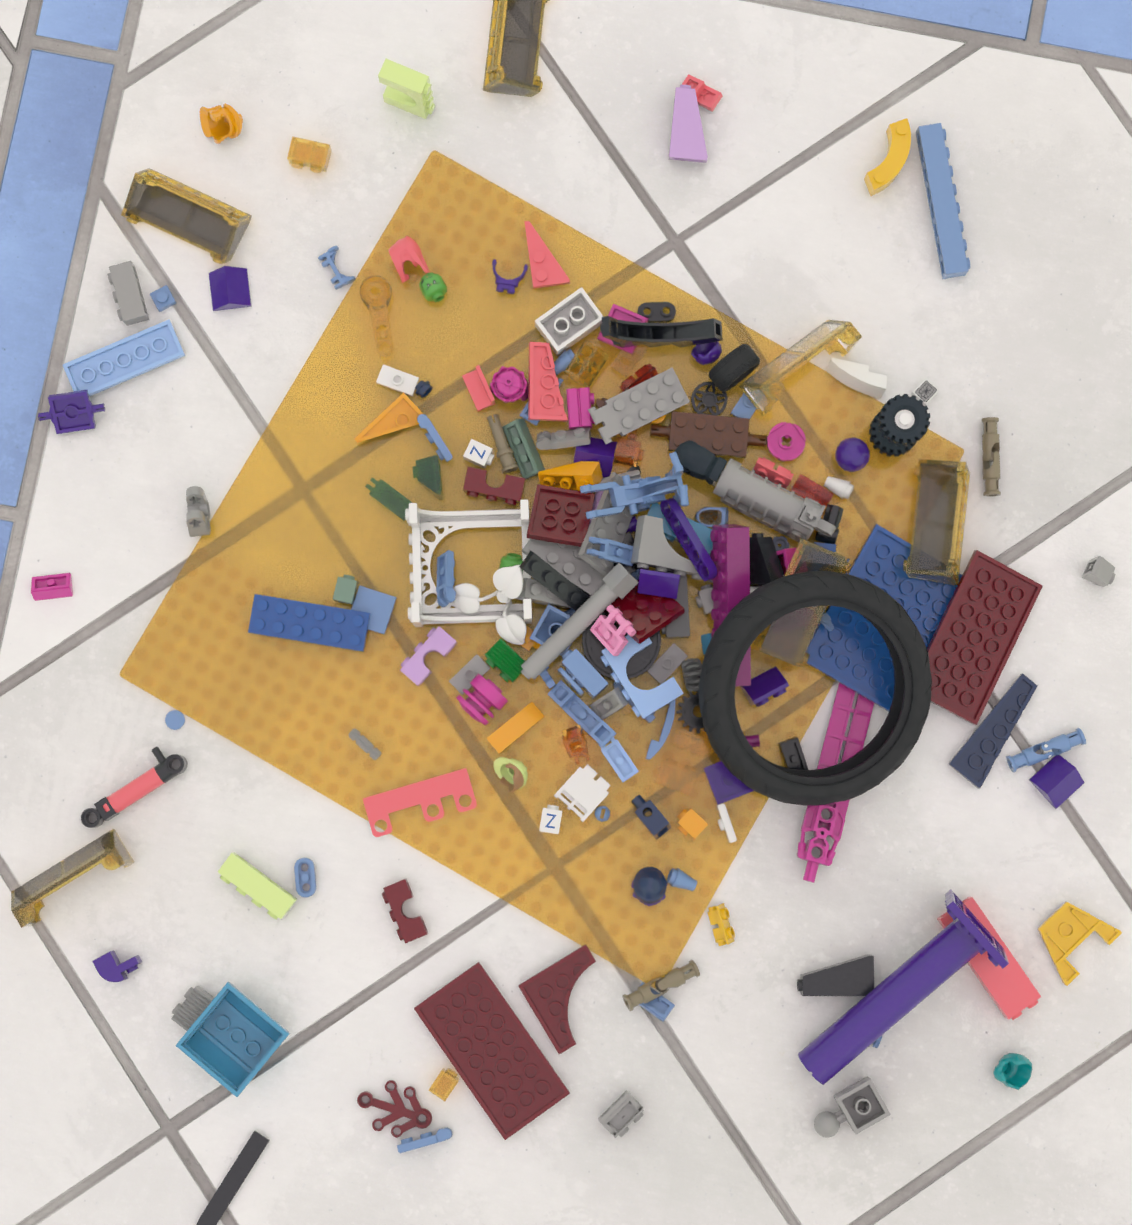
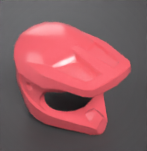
M406 235L404 238L399 239L388 249L402 283L409 280V275L405 274L404 263L407 260L411 261L415 268L420 265L426 274L430 273L419 245L410 236Z

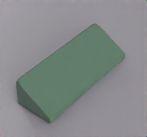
M516 419L503 426V431L510 448L514 451L513 455L522 477L526 480L538 475L539 471L545 470L525 420Z

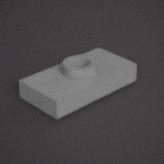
M673 643L647 672L658 683L662 684L688 656Z
M476 654L449 682L463 696L465 693L462 690L464 688L469 690L472 687L470 682L478 673L483 676L491 668Z

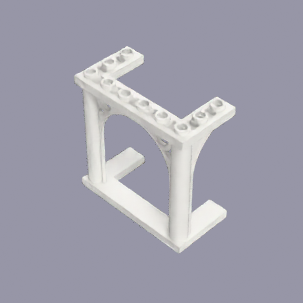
M520 500L521 509L429 511L419 509L417 503H409V509H405V518L408 525L412 527V534H409V545H412L413 553H409V564L413 565V572H410V584H413L414 592H410L411 607H408V619L415 627H423V624L496 622L498 618L504 617L503 612L506 604L480 605L479 610L471 614L461 611L454 602L449 603L446 607H441V609H436L439 606L437 600L433 605H426L425 599L429 594L435 593L437 595L430 570L431 558L436 546L445 536L465 528L522 527L523 550L530 540L527 538L529 526L528 500ZM434 527H439L438 529L444 528V532L439 534ZM424 531H432L436 536L435 541H426L423 537ZM421 542L429 546V552H423V550L425 551V548L423 545H421ZM522 552V557H523V560H524L527 555H525V554ZM427 565L428 570L424 571L423 566ZM523 571V578H531L530 575ZM429 583L430 590L423 593V591L426 589V586H424V584ZM523 599V604L510 605L507 615L511 613L517 614L523 618L525 624H533L531 599Z

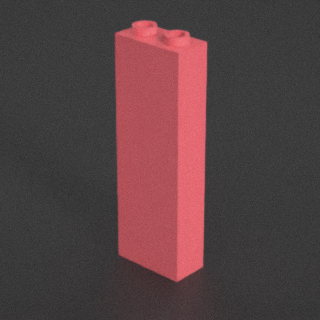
M968 897L962 902L1005 949L1009 964L1003 969L1000 965L996 967L989 960L987 951L982 955L978 953L967 964L1006 1019L1011 1018L1014 1020L1022 1015L1021 1011L1026 1007L1030 1009L1038 1004L1037 1000L1041 996L973 897ZM948 912L937 918L943 929L953 922V918Z

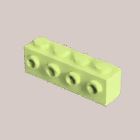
M235 852L230 854L218 870V873L221 874L220 879L227 884L233 883L237 886L236 891L243 896L247 894L252 897V903L260 908L264 906L269 910L267 914L276 920L277 918L283 919L297 901V898Z

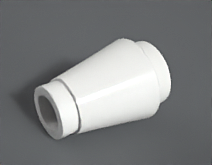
M830 476L827 477L824 487L841 499H849L854 489L851 481Z

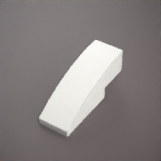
M831 358L826 367V371L835 379L863 394L881 398L886 390L887 376L869 372V365Z

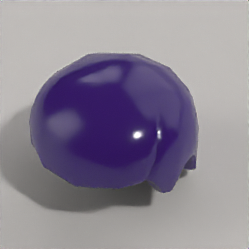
M719 342L699 344L692 349L691 354L699 364L708 365L718 360L722 353V348Z

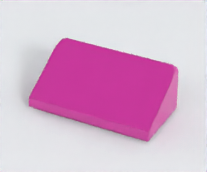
M71 573L32 577L31 594L33 599L39 601L72 597Z

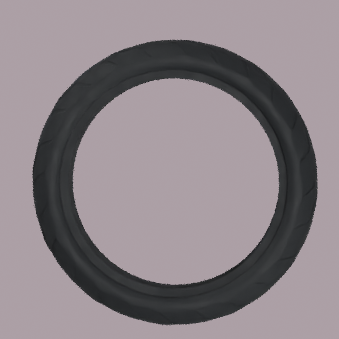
M832 571L801 572L781 577L755 589L728 613L714 632L704 656L698 691L703 725L713 750L724 766L737 779L752 790L779 802L803 806H818L846 801L862 795L879 785L901 766L917 743L927 719L931 703L932 678L929 655L918 628L905 609L888 593L868 581L849 574ZM812 606H837L853 610L864 616L878 630L892 658L895 679L894 694L884 724L871 742L860 752L844 762L831 767L815 770H797L779 766L768 761L751 747L741 730L736 713L735 685L741 662L747 650L758 635L770 624L798 609Z

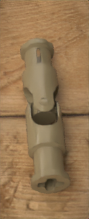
M997 417L982 418V423H984V434L982 435L983 480H985L983 496L1001 495L999 491L1000 440L999 434H997L999 418Z
M690 960L689 964L669 971L664 978L657 977L639 986L635 992L629 995H622L623 1001L629 1011H633L634 1007L639 1004H646L664 995L669 990L668 988L679 987L685 984L686 980L694 976L699 977V969L696 963ZM653 982H655V988L660 992L659 994L651 992L650 986Z

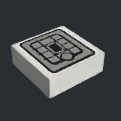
M925 378L914 389L912 394L917 396L918 400L921 399L926 406L939 390Z

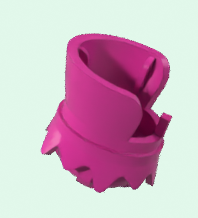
M502 366L498 372L494 373L490 383V390L505 403L514 402L518 399L526 401L528 398V381L524 377L523 371H519L515 367L506 368Z

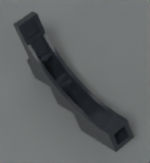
M610 316L602 317V324L600 326L602 336L612 340L613 345L621 348L637 345H646L653 348L671 344L681 348L723 341L722 322L714 318L675 323H641L617 320Z

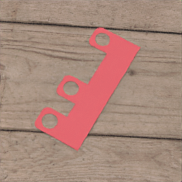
M467 768L363 798L372 834L375 837L390 834L392 826L388 813L421 804L426 821L431 822L441 819L444 816V810L440 798L452 794L459 812L474 809L477 803ZM462 795H469L472 803L468 807H462L459 804V798ZM431 804L439 807V814L435 817L427 814V807ZM376 821H386L387 829L384 832L376 831Z

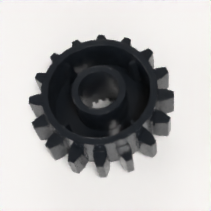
M697 691L696 695L689 692V698L683 696L684 703H678V706L682 707L681 710L676 711V713L681 714L678 721L683 720L684 724L682 727L684 728L688 725L689 732L693 728L696 729L697 734L700 733V729L706 732L702 717H696L693 714L694 707H700L699 692Z

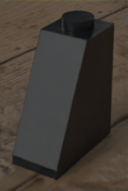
M752 533V537H750V585H765L784 577L785 575L772 537H764L763 533Z

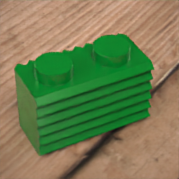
M500 638L485 654L487 658L485 662L492 669L497 667L501 671L499 675L507 683L509 681L514 683L522 674L523 668L521 665L525 661Z

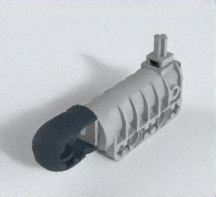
M685 441L675 450L683 466V472L697 479L706 480L712 486L716 485L713 493L721 497L720 501L725 505L801 544H805L808 541L813 530L829 537L833 536L836 527L820 518L826 507L825 505H820L815 500L807 497L804 499L794 494L795 491L793 490L792 492L781 487L782 484L779 483L777 485L769 481L768 477L763 478L754 473L755 470L750 471L742 467L741 463L730 458L727 464L726 460L721 457L716 458L715 454L698 445L695 441Z

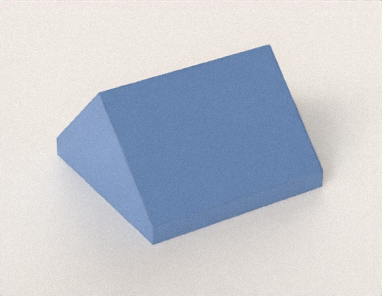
M548 604L530 639L542 645L570 615ZM572 643L560 654L561 656L569 650Z

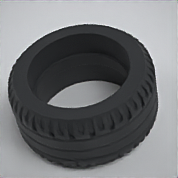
M742 344L722 358L710 370L709 378L721 392H726L752 373L760 364V358L748 344Z

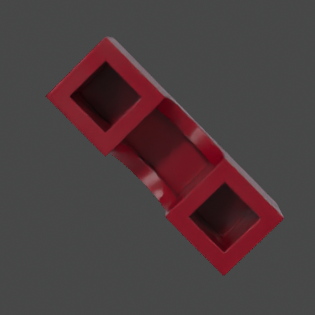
M467 468L463 491L467 493V496L478 498V495L485 496L486 500L497 502V499L504 500L505 504L516 506V503L520 504L525 486V478L506 475L503 485L493 488L486 482L487 470Z
M407 878L384 887L382 896L385 903L390 904L392 910L389 911L392 921L398 924L399 929L396 931L400 941L404 940L406 944L427 935L428 931L421 915L409 918L403 913V903L407 899L414 897Z

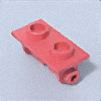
M759 457L753 468L755 470L754 473L763 478L768 477L769 481L777 485L780 483L782 484L781 487L787 489L794 474L780 465L777 470H774V462L765 457L763 459Z

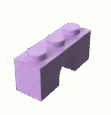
M440 626L437 629L432 628L427 634L428 639L425 643L420 642L413 650L415 654L411 658L407 657L400 665L402 666L400 671L418 687L432 673L425 666L424 659L426 655L435 651L446 657L457 644V641Z

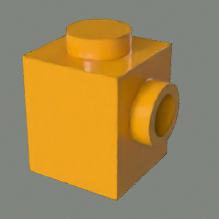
M692 808L688 811L684 809L677 816L679 820L676 823L680 825L677 829L685 836L689 834L693 839L708 826Z

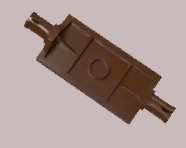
M672 411L671 424L668 426L651 424L650 436L667 437L669 440L668 451H675L680 444L691 440L717 456L746 458L749 445L766 447L767 435H755L748 432L750 420L748 418Z

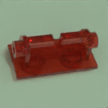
M650 363L648 365L645 364L635 372V375L638 377L637 379L631 375L621 383L619 388L624 392L658 375L656 368Z
M800 474L791 491H795L802 498L805 499L807 497L827 506L834 495Z

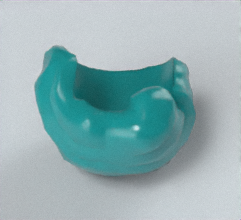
M1008 1053L1001 1058L993 1074L995 1079L1001 1081L1005 1086L1019 1090L1027 1084L1031 1077L1032 1063L1024 1055Z

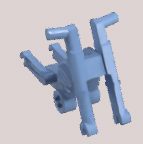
M677 452L669 454L673 467L669 473L665 474L664 478L654 476L630 480V476L625 475L622 476L624 486H620L615 481L580 486L581 493L585 494L609 490L613 508L586 512L587 519L616 515L621 513L625 507H629L631 515L638 514V512L650 509V504L666 500L665 495L669 493H675L673 498L680 506H688V486L683 485L681 476L684 470Z

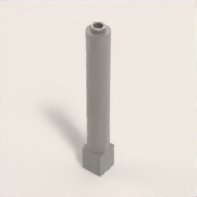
M620 563L602 579L605 583L521 665L523 668L521 673L527 679L533 678L535 680L618 597L623 599L639 583Z

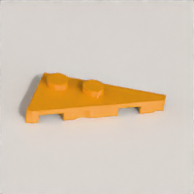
M403 392L354 440L358 443L419 425L417 418L419 414L423 413Z

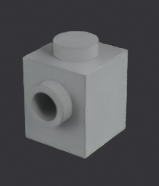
M712 584L700 587L701 591H698V596L695 597L698 608L702 607L704 615L710 614L713 609V600L711 598Z

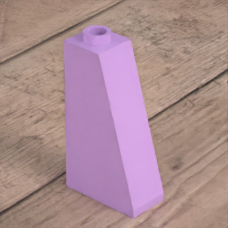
M680 85V87L675 89L669 159L706 163L708 156L696 91L691 89L690 85Z

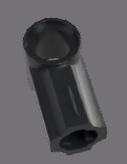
M827 504L823 520L834 525L836 530L832 537L817 531L815 540L828 544L836 543L843 508Z

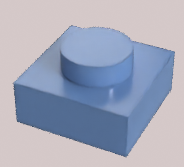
M167 285L150 293L159 312L176 304Z

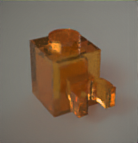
M637 429L628 433L627 439L619 437L614 453L615 463L637 468L638 462H642L644 450H642V442L636 441L638 436Z
M581 725L563 730V744L569 758L574 757L576 765L580 764V756H585L586 761H589L590 755L588 753L587 739Z

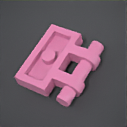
M609 605L606 608L610 613L608 617L600 615L590 631L613 656H618L629 642L624 635L628 633L629 636H634L636 630L633 628V624L622 616V612L618 608ZM615 621L620 625L618 629L614 625Z

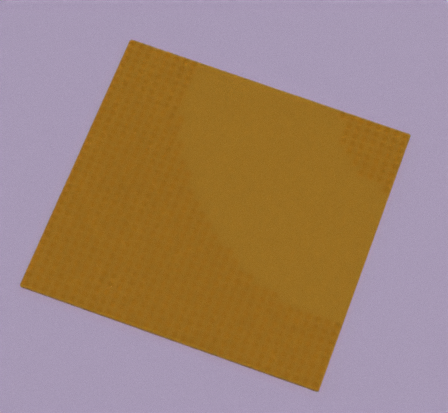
M434 150L429 155L356 277V280L353 282L211 519V534L201 536L120 671V676L367 821L369 820L363 798L467 768L477 803L474 809L459 812L452 794L440 798L444 816L431 822L425 820L421 804L388 813L392 826L390 834L581 946L586 944L590 951L647 983L657 977L664 978L672 970L769 797L753 791L724 802L737 838L735 842L728 843L725 831H721L717 820L720 819L716 808L717 803L703 769L721 760L713 750L708 736L703 729H700L699 734L696 733L694 728L689 732V726L687 725L683 728L684 721H678L681 714L676 713V711L682 708L678 706V703H684L683 696L689 698V691L684 684L681 664L665 681L674 677L684 694L675 699V715L670 733L661 749L650 760L645 759L650 741H659L669 708L668 704L655 711L653 715L656 718L651 723L642 719L641 716L637 718L629 703L603 720L617 733L614 736L615 740L619 741L639 771L623 783L601 752L597 742L548 695L553 688L549 689L540 675L534 680L533 678L527 679L521 674L514 683L511 681L507 683L499 675L501 671L497 667L491 668L482 677L486 680L489 678L503 691L501 694L508 700L501 710H497L493 706L490 708L494 715L493 718L487 713L483 715L489 722L486 726L474 720L461 707L456 697L462 695L449 680L476 654L485 662L487 659L485 654L500 638L524 661L536 651L532 647L529 652L520 645L504 640L496 630V622L423 624V627H415L408 619V607H411L410 592H414L413 584H410V572H413V565L409 564V553H413L412 545H409V534H412V527L408 525L405 518V509H409V503H417L419 509L429 511L521 509L518 503H516V506L505 504L504 500L497 499V502L488 501L485 496L478 495V498L469 497L463 491L468 467L487 470L486 482L493 488L502 486L506 475L523 478L519 468L510 473H502L503 467L500 458L496 456L498 449L487 417L492 416L495 423L493 415L499 414L502 427L516 419H523L520 417V414L528 403V398L526 401L518 399L514 402L505 403L492 393L495 405L478 412L462 375L476 370V366L479 365L490 388L494 373L504 366L506 368L515 367L517 370L523 371L524 377L528 381L529 342L547 343L535 327V320L581 287L604 317L608 316L613 304L637 313L639 306L643 303L670 302L675 306L676 314L672 321L665 323L689 322L712 318L721 321L723 341L718 342L721 344L722 353L718 360L708 365L699 364L692 356L691 351L696 345L681 348L673 344L653 348L646 345H637L632 355L598 340L597 338L601 331L600 327H598L569 348L579 360L576 366L556 375L558 379H563L559 390L563 398L565 414L568 419L566 389L589 387L590 393H594V403L596 404L597 399H610L672 367L690 401L674 411L696 413L691 404V396L694 389L703 382H712L709 378L710 370L735 348L742 344H748L760 358V364L740 383L726 391L727 405L719 416L734 417L730 414L751 381H753L768 392L751 416L748 432L755 435H767L768 437L770 430L775 425L781 422L794 423L805 434V447L798 458L785 462L774 458L768 451L767 444L766 447L749 445L746 458L715 456L716 458H723L727 461V464L730 458H732L750 471L753 470L759 457L762 459L765 457L775 463L774 470H777L780 465L794 474L787 487L788 491L792 492L793 490L795 491L794 494L804 499L807 497L815 500L820 505H825L826 507L827 504L844 509L835 543L837 544L835 564L833 566H821L818 571L848 574L876 524L912 545L963 456L964 449L928 429L926 434L904 455L901 454L898 457L891 455L889 457L886 456V453H879L880 450L878 448L875 449L873 447L874 443L870 442L869 438L871 435L869 434V429L874 417L885 404L844 385L827 371ZM524 221H530L570 279V284L533 289ZM407 235L417 242L430 273L439 274L447 286V292L443 300L430 302L424 298L419 289V283L426 273L420 265L415 268L409 260L404 263L405 274L409 275V280L402 283L388 251L399 239ZM493 259H496L497 262L495 267L497 274L507 280L519 277L524 271L523 267L525 264L528 265V270L524 278L519 282L518 287L515 288L514 294H508L506 290L504 292L496 291V278L492 269ZM665 308L663 309V313L669 314L670 310ZM649 309L643 311L646 315L651 313ZM551 349L553 361L555 362L558 357ZM383 364L419 377V382L422 380L424 382L430 381L433 389L425 398L417 396L415 392L413 397L406 396L424 415L428 416L427 418L432 422L452 454L453 459L448 462L445 459L441 461L436 453L438 449L436 444L429 442L425 436L428 433L427 430L420 428L419 425L358 443L354 440L402 394L376 383ZM707 386L701 387L699 391H704L706 393L705 390ZM710 386L709 392H713L712 386ZM715 387V394H722V392L717 387ZM696 394L699 398L703 396L702 394ZM694 397L695 405H696V407H697L698 404H699L700 402H702V401H698V400ZM717 397L718 401L724 399L723 397ZM724 402L717 404L719 411L723 407ZM701 405L699 411L704 409L705 406ZM712 407L711 409L716 413V408ZM707 408V410L703 412L705 414H711L709 412V408ZM672 412L666 414L665 420L662 423L653 425L668 426L671 424ZM525 420L535 446L537 442L536 437L539 432L548 431L553 433L559 430H569L568 420L566 422L540 420L537 426ZM602 422L597 425L595 423L592 424V429H590L591 437L602 439L598 431L599 428L603 427ZM648 423L626 434V436L621 437L620 434L611 437L612 441L617 442L611 473H625L630 467L638 465L641 471V478L654 476L664 478L665 474L669 473L673 467L669 454L675 451H668L669 440L667 437L650 436L652 423ZM783 437L781 444L787 447L790 446L789 442L791 439ZM855 437L861 439L870 450L868 463L859 471H845L835 460L836 448L846 438ZM471 439L493 448L492 454L495 455L491 465H487L485 469L463 458ZM536 446L545 470L574 462L576 446L554 450H540ZM684 472L681 476L683 485L688 486L689 505L680 507L685 516L695 522H698L696 512L701 508L728 507V524L749 527V537H752V533H763L764 537H772V539L776 536H784L787 538L789 548L803 547L806 566H809V558H806L807 547H811L813 542L824 543L815 540L817 531L813 530L808 541L805 544H801L720 501L721 497L713 493L716 485L712 486L706 480L697 479ZM538 475L525 480L522 500H528L529 521L537 484L540 485ZM828 476L851 481L854 489L849 499H841L824 487ZM675 493L666 494L665 498H673ZM826 507L820 517L821 519H823ZM650 509L638 512V514L633 516L638 520V516L647 515ZM705 511V512L701 513L700 515H701V516L706 515L707 512ZM711 514L708 518L710 522H715V514ZM434 527L439 534L444 532V528L438 529L439 527ZM522 527L465 528L445 536L436 546L431 558L430 570L435 586L437 583V557L450 550L454 552L455 583L453 587L462 583L473 584L479 589L480 598L492 594L496 590L498 591L493 583V575L499 569L501 558L506 556L507 553H515L522 556ZM429 530L424 531V539L428 542H434L436 539L435 534ZM633 531L631 535L635 539V532ZM675 540L673 542L667 541L675 552L689 559L679 542ZM421 542V545H423L425 548V551L423 550V552H429V546ZM424 565L423 570H428V566ZM649 567L647 570L655 571L656 568ZM345 574L354 576L360 586L397 597L385 635L368 629L364 652L248 633L255 594L351 610L353 605L333 600L337 578L343 577ZM687 574L690 637L666 639L665 634H662L660 630L661 646L655 662L675 643L688 656L685 660L698 658L703 663L705 654H703L701 635L712 632L714 621L712 620L711 613L704 615L702 607L698 608L695 597L698 596V591H701L700 587L712 584L713 587V583L709 582V580L692 579V575ZM425 583L426 589L423 593L430 590V584ZM435 593L429 594L425 599V604L428 606L433 605L437 600V595ZM497 596L482 602L479 601L480 605L506 604L499 602ZM511 600L512 604H523V600ZM532 602L533 624H526V626L534 631L547 605ZM816 606V608L818 610L821 609L823 613H826L829 607ZM557 608V609H559V610H561V611L564 612V611L568 610L569 608H567V609ZM770 624L751 644V679L776 666L789 684L785 688L787 692L776 698L771 695L768 697L769 702L757 707L756 705L750 706L741 687L737 686L735 687V707L743 734L745 736L759 734L760 747L752 748L768 761L785 767L778 743L793 737H798L799 742H801L835 680L800 660L811 640L808 627L789 632L773 633L772 625ZM440 626L457 641V644L446 657L435 651L426 655L424 663L432 673L418 687L400 671L402 669L400 665L407 657L411 658L415 654L413 650L420 642L425 643L428 639L427 634L432 628L437 629ZM582 632L573 641L569 650L574 651L577 649L585 657L582 646ZM561 655L547 669L555 684L562 680L590 709L589 705L615 689L613 686L615 681L602 676L608 682V686L593 699L584 688H581L584 694L580 696L557 671L560 667L566 670L562 666L563 659ZM647 671L639 677L629 680L632 685L642 690H650L661 685ZM471 687L468 691L473 693L474 688ZM466 694L462 696L465 700L468 698ZM533 702L545 717L499 754L486 738L529 703ZM694 707V716L702 717L700 707ZM352 729H357L361 736L366 737L374 745V748L381 751L382 754L377 760H373L369 753L361 749L356 744V741H353L348 736ZM497 758H513L523 762L527 767L528 779L522 789L508 792V786L500 783L501 779L495 773L493 767L494 761ZM588 764L598 773L593 778L595 781L601 776L611 786L606 790L609 794L582 822L581 818L574 811L568 810V806L558 797L555 798L554 795L579 767L584 769ZM561 793V795H562L568 802L571 803V801H570L563 793ZM462 795L459 798V804L462 807H468L472 803L469 795ZM638 795H641L646 802L651 800L671 825V829L657 840L635 814L637 809L631 801ZM435 804L429 805L427 807V814L431 817L437 816L439 814V807ZM547 804L559 806V810L562 811L559 834L539 831L542 810L547 808ZM574 805V807H575L579 812H581L583 815H585V813H583L576 805ZM599 806H606L610 810V817L607 821L601 822L596 819L595 810ZM692 808L708 824L695 839L689 834L685 836L677 829L680 826L676 823L679 820L677 816L684 809L688 811ZM606 809L601 810V819L604 818ZM651 811L645 813L646 817L652 815ZM376 821L375 825L384 831L387 829L386 821ZM645 867L659 869L666 881L672 868H679L697 880V886L694 891L671 887L668 883L665 899L653 906L644 905L637 898H634L632 896L634 889L631 887L637 872ZM653 982V983L651 984V986L654 987V988H655V982Z

